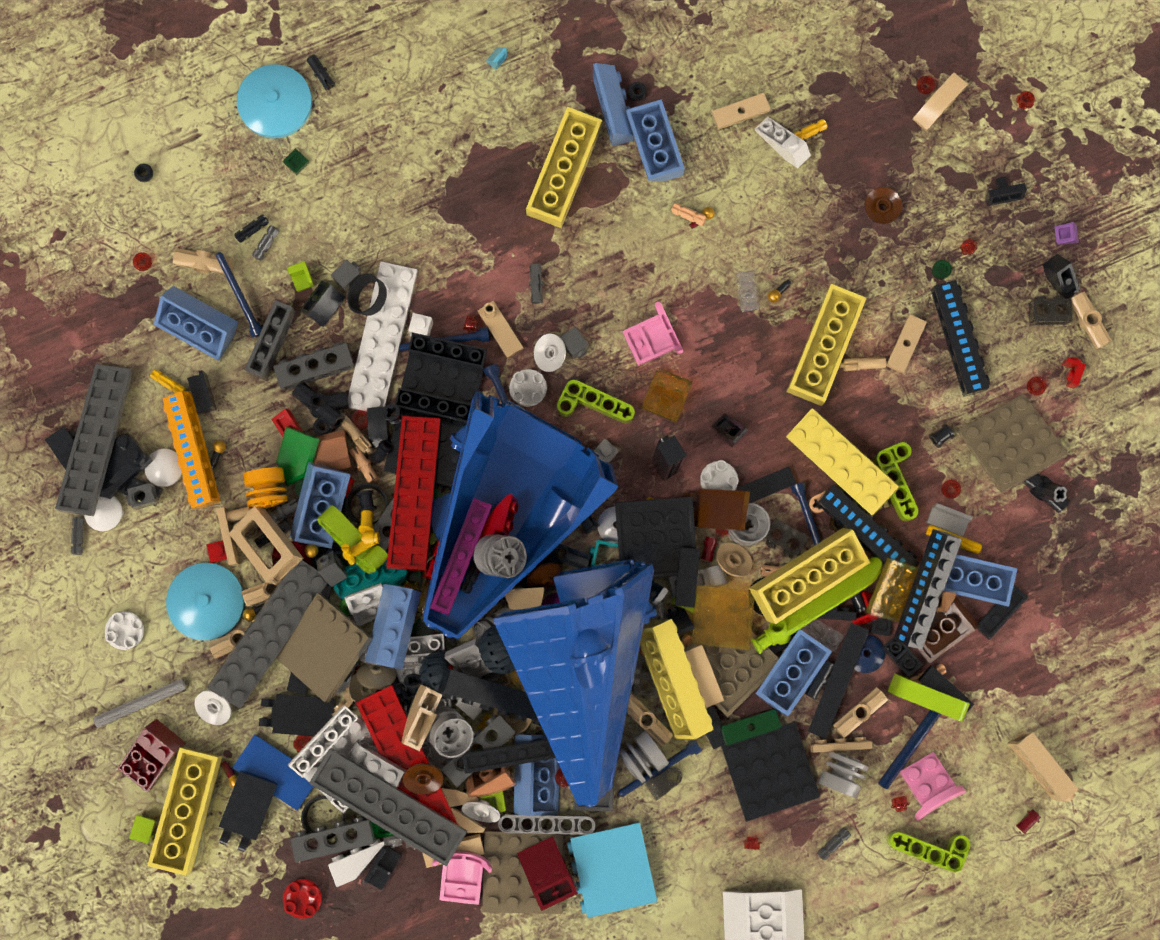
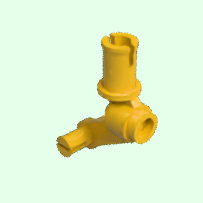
M370 510L361 512V525L358 527V531L362 534V541L352 547L348 544H344L341 547L343 557L351 565L356 563L355 556L380 543V534L375 532L372 527L374 513Z

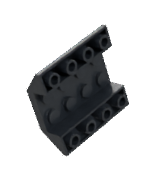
M412 332L408 348L409 357L402 386L398 389L395 405L399 408L467 423L472 398L476 391L479 392L487 349Z

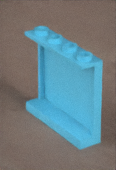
M639 821L587 835L570 837L571 842H567L569 854H574L575 862H571L574 874L578 873L579 881L576 882L578 894L582 893L584 901H581L580 904L582 913H586L587 918L657 902Z

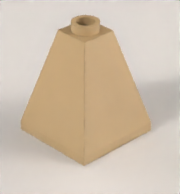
M511 589L505 595L510 610L542 606L545 589Z

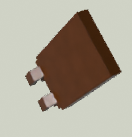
M699 489V491H696V494L683 493V497L692 496L693 503H695L693 511L696 528L745 530L750 492Z

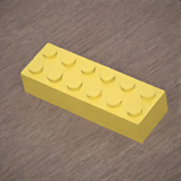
M567 107L526 207L527 216L562 228L602 129L601 119Z
M833 284L829 286L786 392L820 406L825 403L866 297Z
M813 408L786 436L871 515H875L900 488L897 483Z
M842 528L749 587L766 621L777 624L868 565L870 561L854 531Z
M672 619L654 620L644 624L640 647L675 739H696L714 730L712 719L705 708L704 698L699 692L698 682L691 671V663L687 659L684 645L679 639L676 624Z
M186 747L179 748L147 866L185 876L191 874L223 756Z

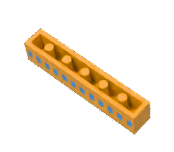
M181 391L162 398L164 403L163 409L167 414L169 422L168 428L172 433L173 446L178 456V465L183 475V484L188 494V503L191 505V508L202 509L221 502L192 393Z

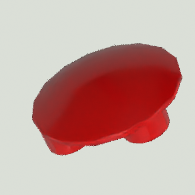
M297 879L291 882L283 894L285 912L298 919L312 917L319 910L322 903V894L319 887L308 879Z

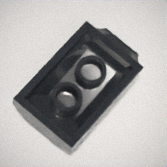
M129 433L121 434L115 439L99 497L111 499L153 461Z

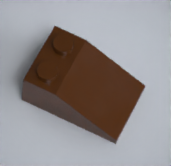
M955 597L947 612L935 613L923 649L918 650L930 664L975 631L979 624L959 599Z

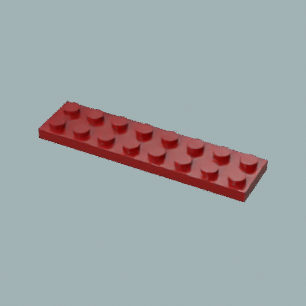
M402 416L387 569L427 572L441 418Z
M393 685L356 702L380 755L405 770L415 764H430L422 747L418 751L401 743L408 717ZM402 778L397 787L398 789L458 824L441 787L430 794H416L405 787Z

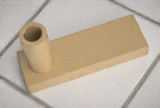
M494 301L486 303L484 307L477 310L507 359L524 349Z
M224 507L216 509L228 564L232 567L240 565L235 541L229 535V532L232 530L231 522L242 520L246 516L247 511L250 510V507L228 511Z

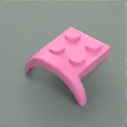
M660 302L655 303L658 315L622 331L638 366L673 350L677 354L683 352V348Z
M934 752L900 771L904 781L922 807L915 814L917 821L946 802L967 792L963 786L956 787Z
M455 851L448 865H443L440 900L479 905L483 868L488 873H491L492 867L490 862L485 857L476 853ZM433 860L432 866L440 864L436 860Z

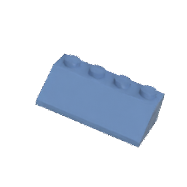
M595 63L593 64V81L611 145L616 146L632 142L634 135L626 114V110L630 109V107L625 105L624 100L627 98L625 89L620 87V82H622L620 72H616L614 65Z
M662 99L626 110L648 181H667L683 176L685 168Z
M172 286L160 297L154 325L219 361L235 335L238 321Z
M308 462L290 532V537L293 541L332 548L334 539L318 523L317 518L330 505L335 506L341 512L350 473Z
M956 555L944 592H953L957 595L1009 607L1017 568Z
M383 585L371 634L373 639L369 643L366 662L400 670L403 669L421 592L395 585Z
M799 629L755 694L784 716H789L832 651Z
M516 734L515 744L544 740L547 737L546 735ZM557 759L515 765L514 778L517 785L514 786V815L537 816L558 814L559 764Z

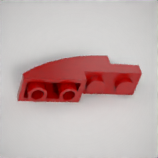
M512 494L507 495L490 514L479 540L490 534L509 536L514 527V515L519 509L518 500Z

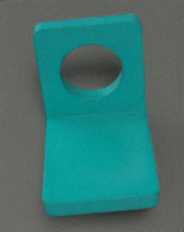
M597 540L596 546L591 547L590 555L593 558L591 566L595 565L599 545L618 549V544Z

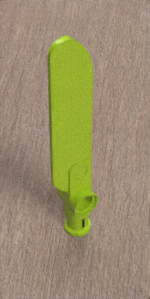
M877 557L870 558L868 565L777 624L770 622L769 628L764 630V634L756 639H751L756 651L761 654L764 649L771 645L788 643L793 633L870 586L882 571L883 564L881 560Z

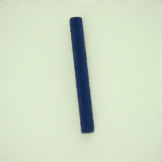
M933 710L928 712L878 782L882 788H889L940 717V713Z

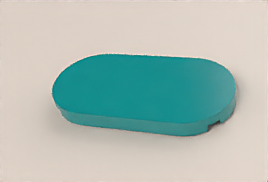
M386 560L375 572L366 573L355 563L346 567L347 578L335 584L334 589L337 595L345 600L344 597L380 583L382 586L384 584L399 586L407 579L410 570L387 569Z

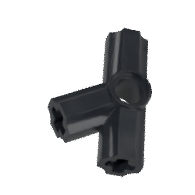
M301 382L292 391V395L310 409L313 417L320 418L332 429L340 427L345 420V416L338 411L349 408L345 391L324 395L315 392L306 383Z
M1039 473L1022 482L1030 489L1029 491L1034 497L1046 502L1057 513H1061L1071 501L1066 496L1067 489L1064 486L1053 483L1048 477L1041 476Z
M559 544L537 564V567L545 563L555 562L560 564V566L565 563L579 569L589 567L592 556ZM564 548L567 552L566 556L560 559L558 552Z

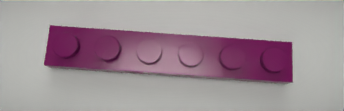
M473 498L430 609L449 616L475 546L492 507L491 504Z

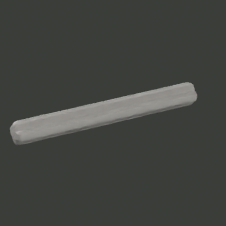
M183 679L172 682L94 717V723L97 728H100L185 690L186 683Z

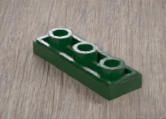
M776 709L720 727L725 745L728 746L779 729L781 724ZM749 724L752 725L751 731L748 729Z

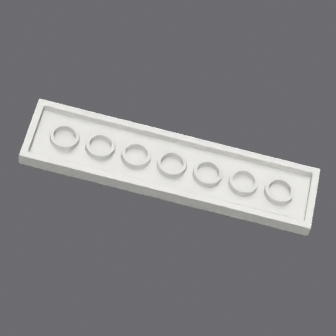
M380 262L377 278L385 284L387 298L379 312L367 316L348 395L349 409L367 412V408L386 407L398 358L399 345L402 341L417 278V269ZM377 281L375 283L370 307L375 303L378 296L379 287Z

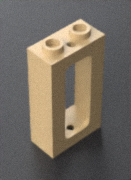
M254 506L248 510L246 516L237 522L229 532V535L269 584L278 585L287 573L303 559L302 555L263 508ZM255 524L260 527L281 554V559L271 569H269L244 537Z
M1022 731L1007 743L1052 800L1068 802L1076 796L1074 793L1079 789L1033 732Z

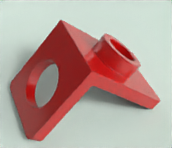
M862 592L868 614L853 620V624L863 625L880 618L879 606L872 593Z

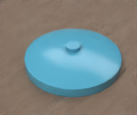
M277 64L265 65L252 71L241 83L237 94V108L241 119L251 131L266 138H282L295 133L306 123L312 109V95L305 79L294 69Z
M199 563L187 567L175 577L169 587L166 598L168 616L175 628L187 637L203 641L221 638L231 632L242 618L245 608V601L241 592L243 591L242 584L230 570L217 564Z

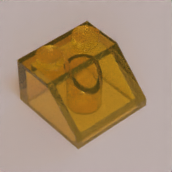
M657 368L641 409L677 423L693 381Z

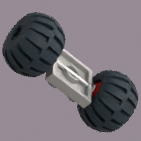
M493 625L482 634L479 641L474 639L449 651L437 650L431 652L422 661L419 675L421 676L420 679L423 686L442 694L441 699H447L443 697V692L438 691L445 668L477 678L491 672L508 674L516 669L496 626Z

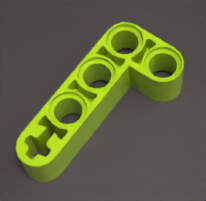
M571 380L566 384L557 404L559 414L564 417L572 415L578 403L624 424L630 423L635 414L634 408L630 404L578 380ZM571 386H577L579 388V392L577 394H571L569 392V388ZM594 394L597 399L594 402H589L586 396ZM611 402L614 407L611 410H606L603 404ZM563 403L571 405L569 411H563L560 407ZM618 405L620 406L619 411L615 414ZM628 410L629 415L624 418L622 412Z
M901 442L880 451L875 455L873 462L887 475L891 472L896 476L895 483L900 486L898 490L904 493V498L898 499L895 492L890 497V500L898 517L902 521L907 522L916 518L918 507L898 466V463L911 455L909 444ZM897 448L904 449V457L897 454ZM880 455H884L887 457V464H882L880 462ZM907 500V504H904L902 506L900 505ZM910 509L912 513L905 515L904 511Z
M330 505L317 518L318 523L340 547L344 544L352 547L362 541V534L335 506ZM372 546L355 556L356 564L366 573H373L387 560L388 554L380 546Z
M894 673L888 688V692L961 722H963L970 705L965 701Z
M891 831L886 839L887 844L895 850L955 873L962 870L970 849L969 839L960 834H954L949 838L945 850L899 831ZM894 837L905 841V845L894 842ZM961 838L963 840V846L962 848L957 849L955 843L958 839ZM918 842L920 849L917 853H913L911 847L914 843ZM933 850L938 852V857L935 860L930 858V853ZM955 857L957 864L950 868L949 860Z

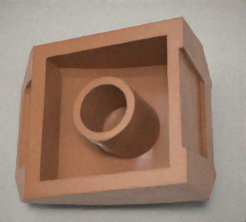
M345 430L317 436L320 442L314 463L341 471L353 469Z
M507 766L473 772L466 778L468 797L488 796L517 785L512 767Z

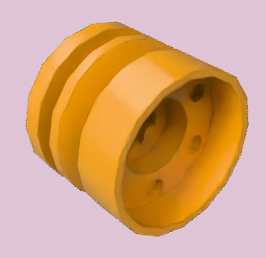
M261 468L243 473L244 486L254 488L253 491L246 493L247 498H254L247 501V507L270 508L288 501L286 495H280L286 492V488L277 487V485L285 482L283 468Z

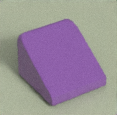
M1074 222L1054 226L1057 245L1079 243L1077 225Z

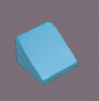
M505 47L496 48L486 62L494 69H498L508 57L507 49Z

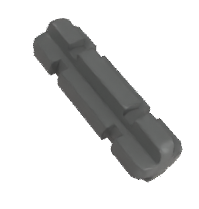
M272 225L268 227L267 234L263 235L257 245L258 248L252 253L255 259L260 261L263 259L264 252L268 251L274 241L273 238L279 233L276 227Z
M74 517L72 518V525L74 527L71 533V544H73L71 546V554L82 555L83 547H81V544H83L82 526H84V519Z
M842 828L838 835H835L825 844L826 847H822L817 852L822 860L830 857L829 854H833L844 843L843 841L851 836V833L846 828Z

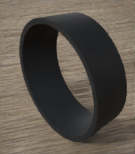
M362 274L352 282L348 290V306L355 313L366 316L374 315L385 304L387 289L385 284L376 276ZM377 281L379 292L375 303L369 309L361 311L358 300L362 289L368 283Z
M364 483L357 485L349 492L346 498V511L354 522L361 525V521L352 513L351 502L356 493L363 489H374L381 493L385 500V510L388 507L387 496L377 485Z
M326 796L315 797L304 806L301 822L307 833L314 832L307 820V814L311 805L318 800L327 799ZM342 813V815H343L342 821H344V820H345V815ZM329 834L328 839L336 836V834Z

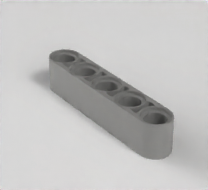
M507 813L501 816L498 826L504 833L587 835L594 831L595 821L589 815L555 814L526 816ZM504 818H510L513 821L511 828L503 827L502 820ZM525 818H529L533 822V826L529 829H525L522 826V820ZM550 819L553 824L552 827L544 829L541 825L542 820ZM564 819H569L572 822L570 829L562 828L561 822ZM585 819L590 820L592 823V827L589 830H584L581 827V822Z

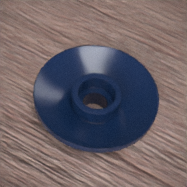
M872 635L867 636L854 670L861 673H871L882 665L885 651L882 649V643ZM865 650L870 652L869 657L863 655Z

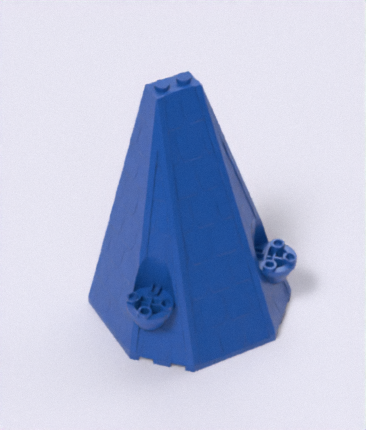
M476 391L472 398L467 424L456 433H452L450 440L453 442L451 446L460 451L423 611V622L429 628H437L443 631L442 633L445 636L459 639L496 605L501 598L533 570L576 527L608 499L618 487L613 466L599 459V455L592 449L587 448L585 451V447L578 438L511 401L506 400L505 403L501 404L499 403L501 399L491 395L486 397ZM512 494L518 500L519 509L514 515V527L509 536L519 539L526 549L527 559L523 570L511 578L491 576L480 571L475 584L472 585L473 589L470 594L463 593L461 589L458 591L449 616L430 609L473 498L488 504L498 505L507 495ZM473 554V556H472V558H471V560H470V563H469V566H468V568H467V571H468L469 567L472 565L471 562H472V560H473V558H474V554Z
M629 559L562 571L553 577L560 603L502 612L493 619L578 806H595L613 786L643 626L650 622V618L657 616L656 608L649 602L654 575L651 563L645 565L642 561H636L634 564V560Z

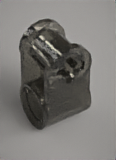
M669 767L645 783V786L656 801L681 782V770L677 767ZM669 772H678L676 781L668 779L670 777Z

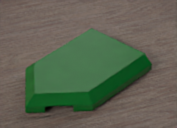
M289 426L285 428L276 460L278 467L284 470L287 486L305 478L308 462L314 463L320 442L319 438Z

